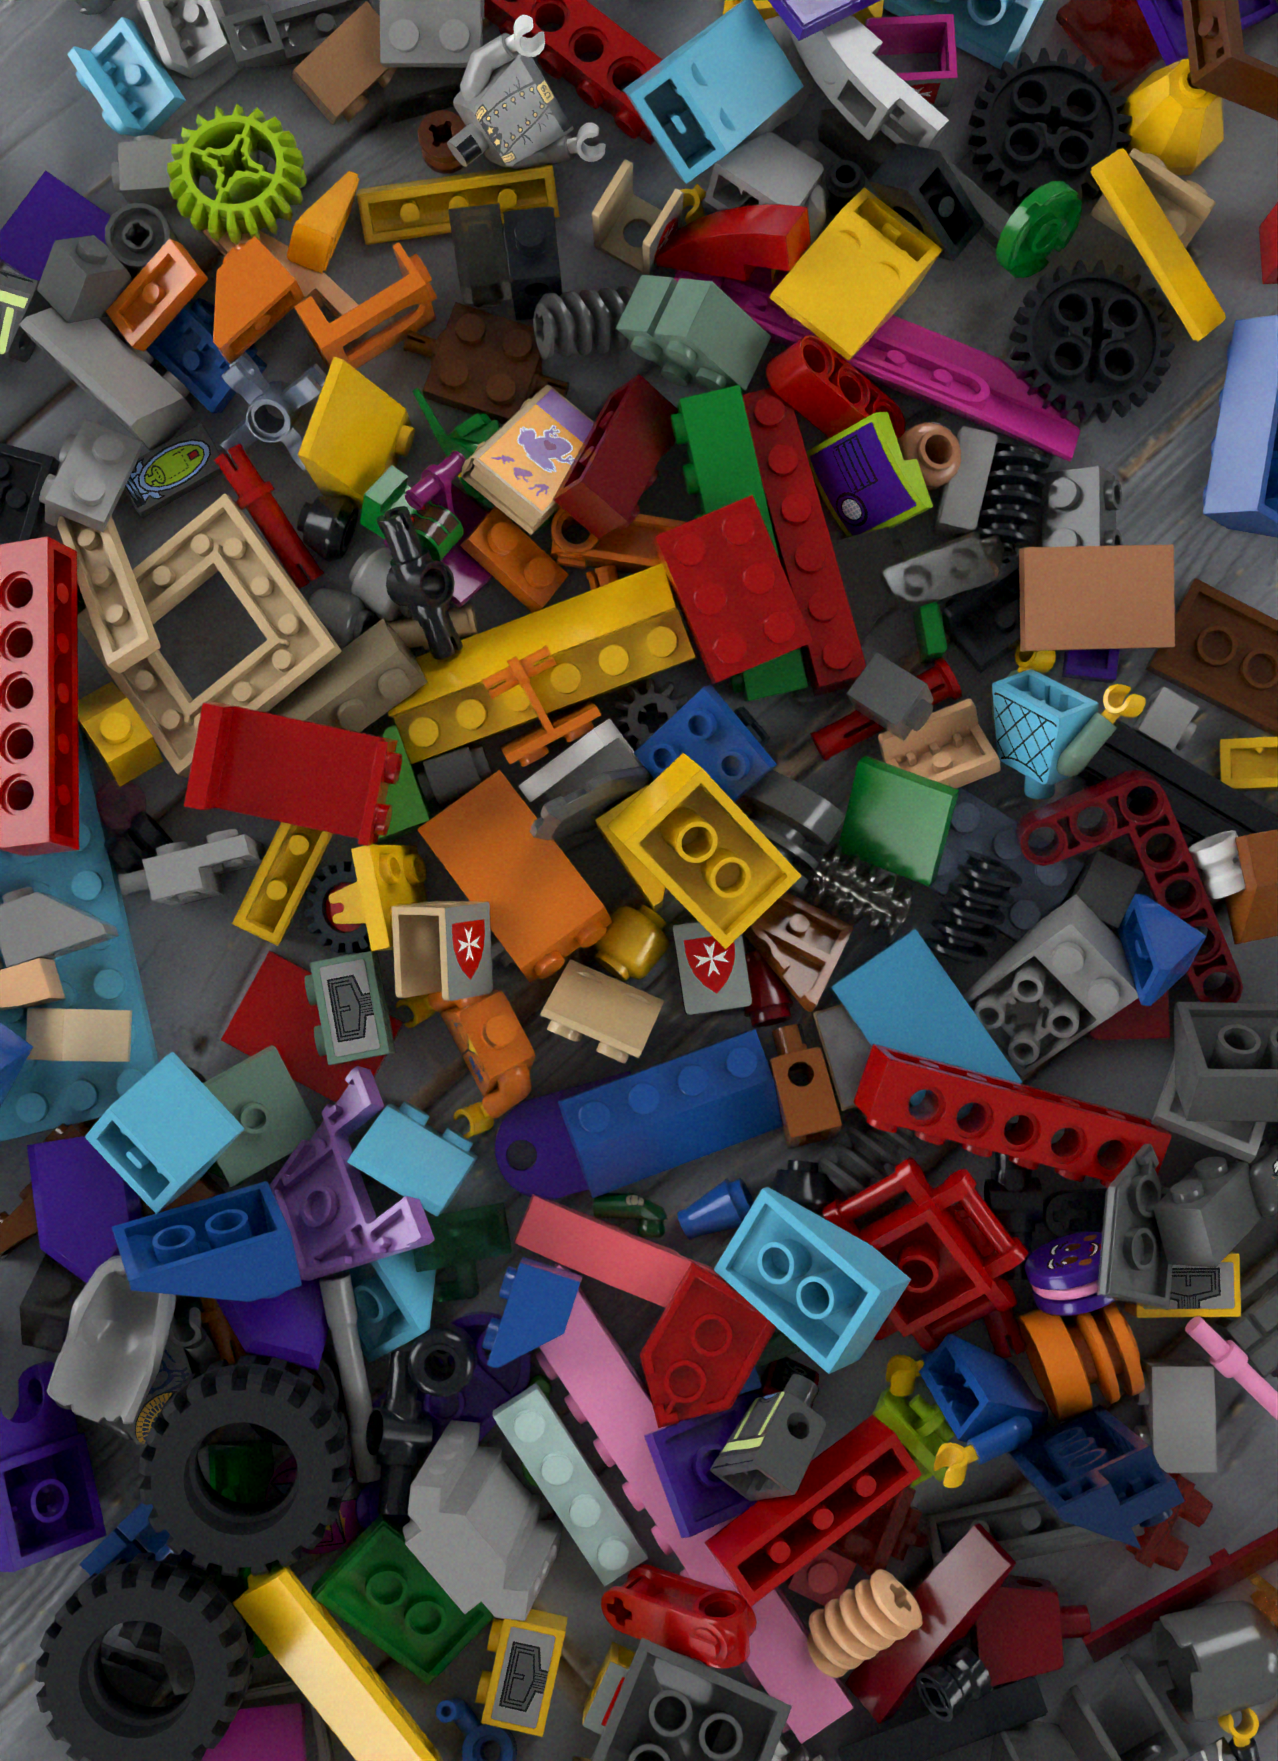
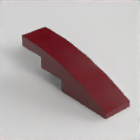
M980 1523L974 1525L912 1594L922 1613L923 1624L918 1630H911L905 1638L895 1640L889 1648L880 1650L871 1659L864 1660L854 1669L845 1682L878 1724L894 1716L916 1684L917 1675L928 1666L937 1665L951 1644L967 1635L1016 1565L1012 1557Z

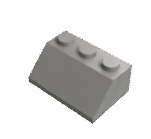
M54 307L25 317L19 324L53 363L150 451L168 442L196 413L185 399L190 393L185 385L169 371L161 377L149 366L154 358L146 350L143 352L131 347L128 342L125 344L113 333L117 327L109 316L68 323Z

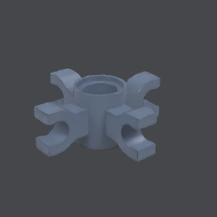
M244 352L229 365L230 368L221 377L234 391L243 396L250 406L246 412V419L230 429L228 432L229 436L222 440L220 445L227 451L241 443L245 451L258 439L269 443L282 441L289 450L293 460L304 471L306 468L300 460L298 452L307 427L299 419L303 405L321 393V387L327 375L315 363L291 384L283 381L268 383L262 376L256 363ZM265 405L277 407L282 412L284 418L272 416L267 411Z

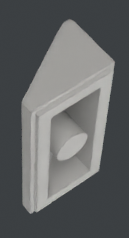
M962 426L961 429L959 428L956 438L961 449V463L957 474L947 484L943 485L932 530L934 535L948 536L971 532L976 528L997 443L996 434Z

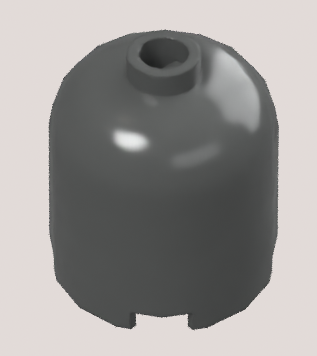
M1244 1600L1225 1601L1159 1616L1160 1620L1152 1623L1151 1640L1157 1667L1167 1665L1175 1688L1167 1690L1166 1694L1178 1716L1186 1724L1206 1722L1263 1704L1273 1699L1278 1693V1626H1273L1268 1617L1254 1604Z

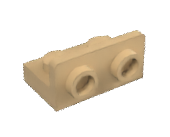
M1132 149L1129 157L1186 248L1216 205V202L1208 197L1206 190L1193 181H1184L1167 170L1164 162L1157 156L1150 153L1143 154L1137 149ZM1102 194L1090 215L1133 243L1108 200Z

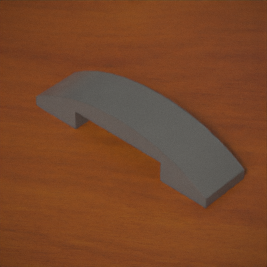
M316 0L275 13L271 12L269 4L221 17V21L239 68L283 66L301 63L365 1L380 16V0Z

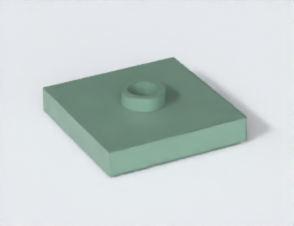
M273 1045L203 1083L245 1128L216 1160L221 1174L230 1187L292 1153L301 1140L310 1141L318 1129L277 1048Z

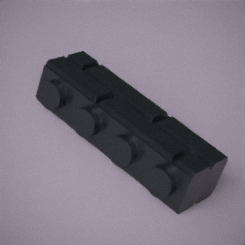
M1118 719L1113 724L1117 729L1094 755L1084 770L1077 775L1085 780L1082 784V787L1085 789L1126 771L1141 770L1153 776L1165 791L1188 848L1207 837L1225 831H1236L1238 837L1278 829V815ZM1138 786L1132 789L1127 796V806L1130 808H1140L1146 805L1151 797V788L1148 786Z

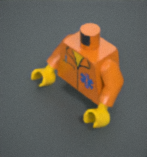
M493 989L490 994L454 1001L443 1000L442 991L403 998L396 1003V1008L406 1005L413 1012L414 1018L404 1023L408 1028H413L435 1014V1011L440 1013L483 1095L482 1102L461 1108L453 1115L454 1121L467 1117L470 1122V1131L464 1134L463 1137L468 1139L490 1130L494 1125V1118H499L528 1096L532 1087L530 1071L536 1055L502 990Z

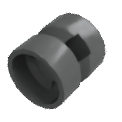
M131 203L120 207L111 215L105 227V242L109 251L127 269L132 279L140 273L169 238L180 243L163 214L157 208L146 203Z

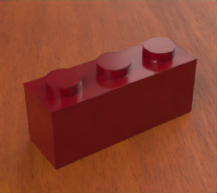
M640 374L610 393L553 500L598 539L616 528L620 531L627 528L640 511V506L637 505V502L642 493L654 483L659 474L655 467L660 458L671 449L676 441L671 423V415L677 414L678 409Z

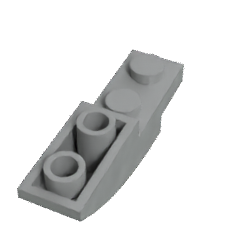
M853 15L800 41L790 30L793 43L815 82L839 112L866 139L870 141L881 130L897 145L904 143L929 149L932 148L949 119L875 56L883 41Z

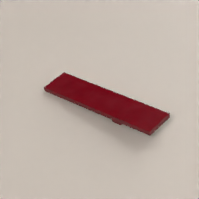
M1278 1528L1230 1555L1225 1548L1209 1556L1211 1562L1209 1567L1083 1637L1082 1640L1094 1663L1152 1631V1623L1159 1621V1616L1191 1609L1278 1560Z

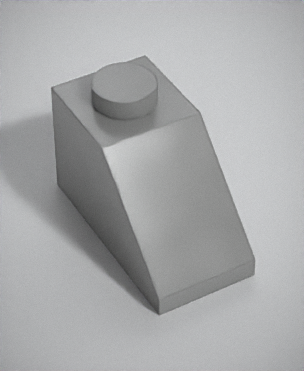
M32 887L14 890L2 896L3 904H0V949L7 968L37 958L54 959L119 936L116 926L57 897L40 892L34 893Z

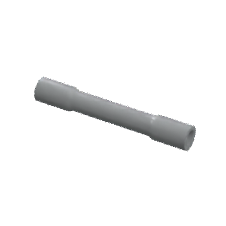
M338 1272L321 1277L319 1284L326 1320L332 1332L350 1427L349 1441L351 1442L356 1477L358 1482L368 1483L380 1480L381 1465H376V1456L369 1454L366 1444L367 1423L373 1407L357 1328L358 1314L350 1273Z

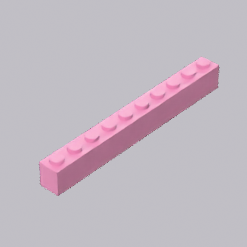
M559 1263L553 1265L554 1267L570 1272L568 1267L564 1265H561ZM579 1286L565 1333L539 1346L541 1351L536 1354V1358L550 1380L553 1381L557 1377L560 1378L570 1393L564 1398L569 1410L580 1424L585 1421L589 1422L598 1436L593 1441L598 1454L609 1468L617 1464L627 1482L622 1484L627 1498L638 1512L646 1508L656 1524L651 1528V1532L658 1545L667 1556L675 1552L685 1569L680 1572V1575L723 1590L739 1593L704 1543L732 1522L734 1518L694 1536L681 1538L644 1437L646 1434L661 1429L657 1425L649 1389ZM778 1586L751 1607L757 1621L756 1630L749 1637L750 1655L739 1666L754 1689L762 1685L769 1696L792 1706L782 1732L786 1733L791 1729L802 1744L852 1710L853 1704L849 1691L841 1679L825 1675L815 1666L807 1645L810 1632Z

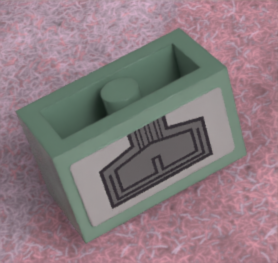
M368 951L311 962L312 975L305 976V988L309 1004L311 1006L318 1005L321 1025L314 1026V1038L319 1056L327 1055L328 1065H335L396 1053L378 953Z

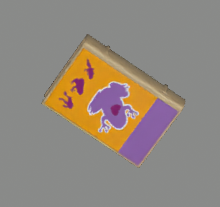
M546 385L531 399L524 401L520 410L486 442L483 441L478 445L476 451L464 462L461 476L468 484L532 535L560 507L553 498L595 422L554 388Z

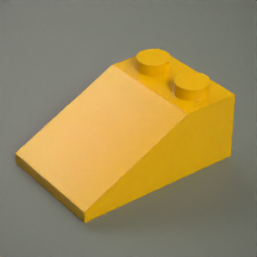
M333 357L298 456L322 496L346 495L353 499L358 508L362 509L364 494L391 465L396 467L400 455L404 457L408 455L414 440L415 428L410 427L412 423L406 408L345 360Z
M684 753L607 825L617 838L725 950L801 877V874L707 772Z

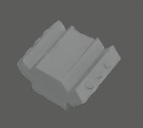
M451 1420L410 1486L408 1507L410 1521L403 1527L406 1539L405 1545L464 1614L482 1601L495 1618L525 1621L560 1550L563 1523L562 1521L539 1519L542 1495L531 1494L502 1459L503 1448L478 1446L480 1423Z

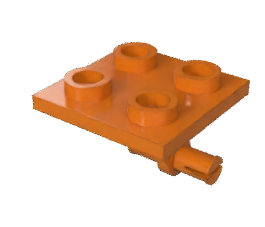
M546 645L521 660H518L517 656L507 661L508 667L486 679H482L486 689L505 680L501 684L487 690L492 700L509 689L520 685L541 723L539 726L500 746L509 765L519 760L522 767L541 759L549 753L547 744L562 736L566 738L567 742L580 738L595 728L592 720L601 716L597 706L590 701H586L549 720L529 680L548 668L557 665L552 656L533 665L535 662L551 654Z

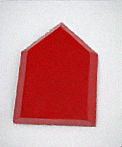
M693 1262L690 1264L639 1354L658 1428L698 1416L731 1409L777 1328L725 1280Z

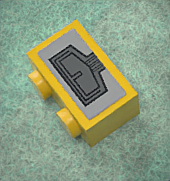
M1231 1251L1216 1268L1173 1265L1168 1310L1148 1308L1125 1302V1311L1136 1318L1241 1317L1239 1253Z
M531 1609L525 1621L493 1619L487 1651L496 1652L492 1672L482 1670L475 1703L485 1705L481 1723L543 1737L568 1617Z

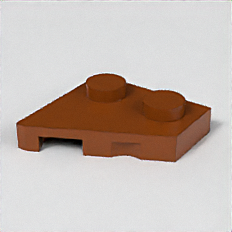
M786 891L743 933L801 1006L812 1013L854 927Z

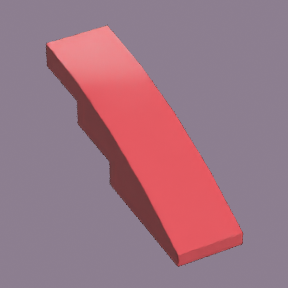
M532 1194L514 1239V1243L665 1308L692 1262L723 1279L714 1271L713 1267L681 1256L676 1250L631 1234L626 1228Z

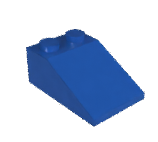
M267 1181L112 1226L114 1238L132 1291L251 1302L261 1298H274L287 1290L302 1286L291 1231Z

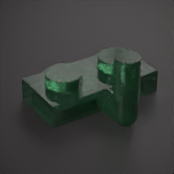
M504 1202L443 1213L438 1217L435 1215L427 1216L435 1240L429 1245L413 1249L416 1272L455 1265L457 1280L438 1282L434 1285L433 1297L437 1302L443 1303L475 1298L480 1291L476 1261L513 1253Z

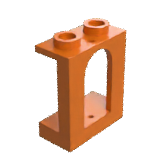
M399 242L393 245V249L403 278L331 323L327 321L312 296L294 306L311 342L328 369L331 366L333 357L343 359L353 368L357 369L407 338L409 330L417 332L436 320L432 301L436 300L437 296L429 283L432 281V278L417 254L408 257ZM411 305H419L416 310L345 353L344 345Z

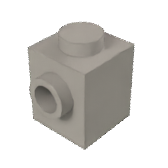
M141 135L135 137L133 141L117 142L118 161L111 164L112 181L116 193H122L128 204L146 203L157 209L177 207L178 201L173 199L169 190V182L172 180L167 173V163L175 161L171 154V144H180L177 138L161 139L152 135Z

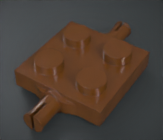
M455 302L447 326L437 339L413 332L412 330L408 331L407 338H405L404 351L431 359V369L422 390L425 399L473 415L485 413L491 421L498 420L500 424H505L520 410L524 401L531 399L546 385H550L564 398H566L569 382L542 374L543 358L537 347L534 327Z

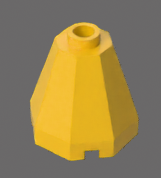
M1182 59L1152 72L1127 97V102L1120 114L1132 116L1131 123L1123 132L1131 136V141L1126 149L1128 155L1132 149H1137L1143 154H1153L1161 159L1166 165L1167 170L1175 175H1191L1208 156L1210 157L1219 148L1224 140L1223 98L1192 85L1189 59Z

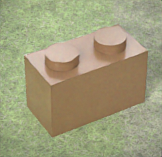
M365 1L293 70L291 79L328 121L334 125L342 116L348 123L352 121L370 103L364 95L377 83L383 89L388 87L405 70V67H383L381 65L380 16Z

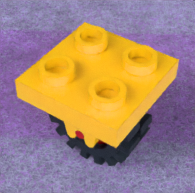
M372 844L351 849L353 861L336 862V865H327L321 869L325 876H314L310 882L317 887V891H306L305 900L313 901V908H304L305 917H314L315 922L308 925L311 934L321 933L322 935L316 941L322 946H331L330 951L336 953L345 952L349 954L393 950L392 906L428 902L424 886L426 879L424 861L418 854L417 846Z

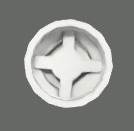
M1230 830L1212 835L1188 848L1195 866L1203 869L1202 884L1209 899L1229 896L1246 888L1235 838L1238 837L1236 831Z

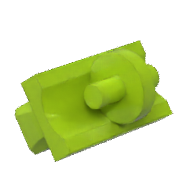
M889 1385L881 1392L876 1408L871 1415H874L896 1433L922 1475L910 1484L911 1486H916L932 1476L941 1482L949 1467H943L937 1471H934L933 1467L940 1446L948 1443L955 1435L952 1428L945 1421L946 1418L937 1402L930 1406L920 1394L916 1395L909 1402L904 1396L892 1395Z

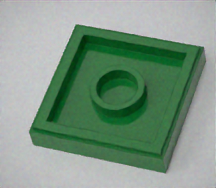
M864 756L857 764L837 851L930 887L937 878L959 790Z

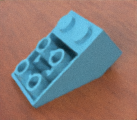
M743 0L624 88L623 91L678 176L687 184L732 151L804 86L753 1Z

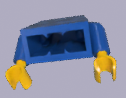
M948 1333L935 1351L921 1354V1360L915 1361L909 1356L897 1354L892 1356L887 1364L886 1381L891 1382V1394L902 1397L912 1394L915 1390L916 1377L922 1376L957 1439L966 1442L968 1445L964 1448L957 1443L950 1442L940 1446L936 1454L933 1470L937 1471L943 1467H949L945 1472L943 1481L945 1487L956 1488L962 1485L965 1480L968 1464L976 1461L977 1464L982 1465L1024 1445L1029 1441L1032 1430L1042 1428L1047 1421V1404L1035 1397L1014 1364Z

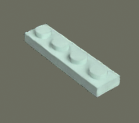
M537 1382L493 1410L494 1420L604 1587L648 1559L647 1551Z

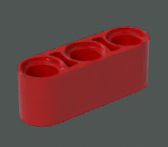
M807 335L768 362L766 375L772 389L829 438L878 412H888L897 439L904 434L906 423L904 415L897 404L817 336Z

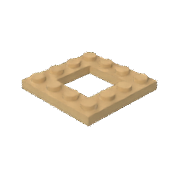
M226 493L132 571L152 624H155L219 571L267 638L251 654L193 700L159 650H156L120 674L108 667L87 608L78 614L79 630L120 691L129 699L175 772L186 778L190 774L203 703L220 702L268 712L342 652L238 504Z

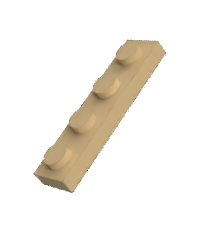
M112 515L104 532L60 516L57 527L63 544L77 551V583L107 666L120 674L161 648Z

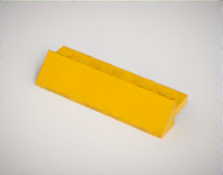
M661 563L461 640L463 644L462 649L459 651L455 650L456 653L448 658L434 659L431 652L416 657L427 683L389 710L388 715L389 717H394L409 761L413 765L461 746L475 744L538 720L520 685L509 689L492 700L487 690L501 684L505 680L487 689L482 682V679H486L508 667L507 661L517 656L518 660H521L546 645L551 654L535 662L533 665L551 656L554 658L556 666H552L529 679L530 685L547 716L652 677L651 675L694 660L697 656L683 621L679 603Z
M278 1563L268 1574L258 1576L250 1574L247 1577L249 1589L235 1599L232 1604L356 1761H443L438 1749L323 1604L312 1597V1590L308 1592L289 1566L283 1567Z

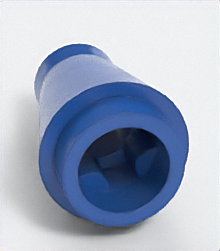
M726 1178L689 1207L677 1212L686 1237L692 1240L702 1235L739 1228L754 1201L741 1178L732 1182Z

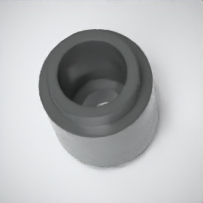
M467 744L423 760L425 771L418 773L417 777L426 801L429 802L436 799L439 807L442 808L453 804L493 775L482 745L470 748Z

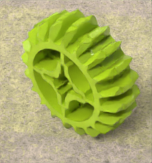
M238 103L232 115H225L224 111L217 105L214 111L215 118L207 121L206 118L197 114L196 123L198 129L194 131L182 127L181 137L185 144H171V154L175 161L167 163V173L172 180L169 182V190L173 199L178 201L177 207L180 214L185 219L190 218L193 228L199 233L208 228L211 238L215 239L216 242L226 232H228L231 242L236 245L239 244L242 234L249 233L251 239L256 236L259 240V230L267 228L269 232L277 235L278 226L276 219L280 218L292 222L293 212L290 205H302L303 196L299 188L305 187L307 181L305 171L302 169L305 164L301 150L296 148L295 137L289 130L283 131L282 124L276 116L266 121L264 113L258 107L248 117L245 115L243 107ZM258 150L263 151L276 162L275 174L266 172L264 166L259 164L256 157ZM201 175L208 177L211 184L215 185L217 191L215 200L210 199L199 190Z

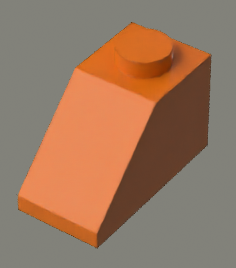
M256 236L246 244L240 243L234 246L225 255L223 265L217 269L213 342L229 364L241 356L305 298L296 279Z

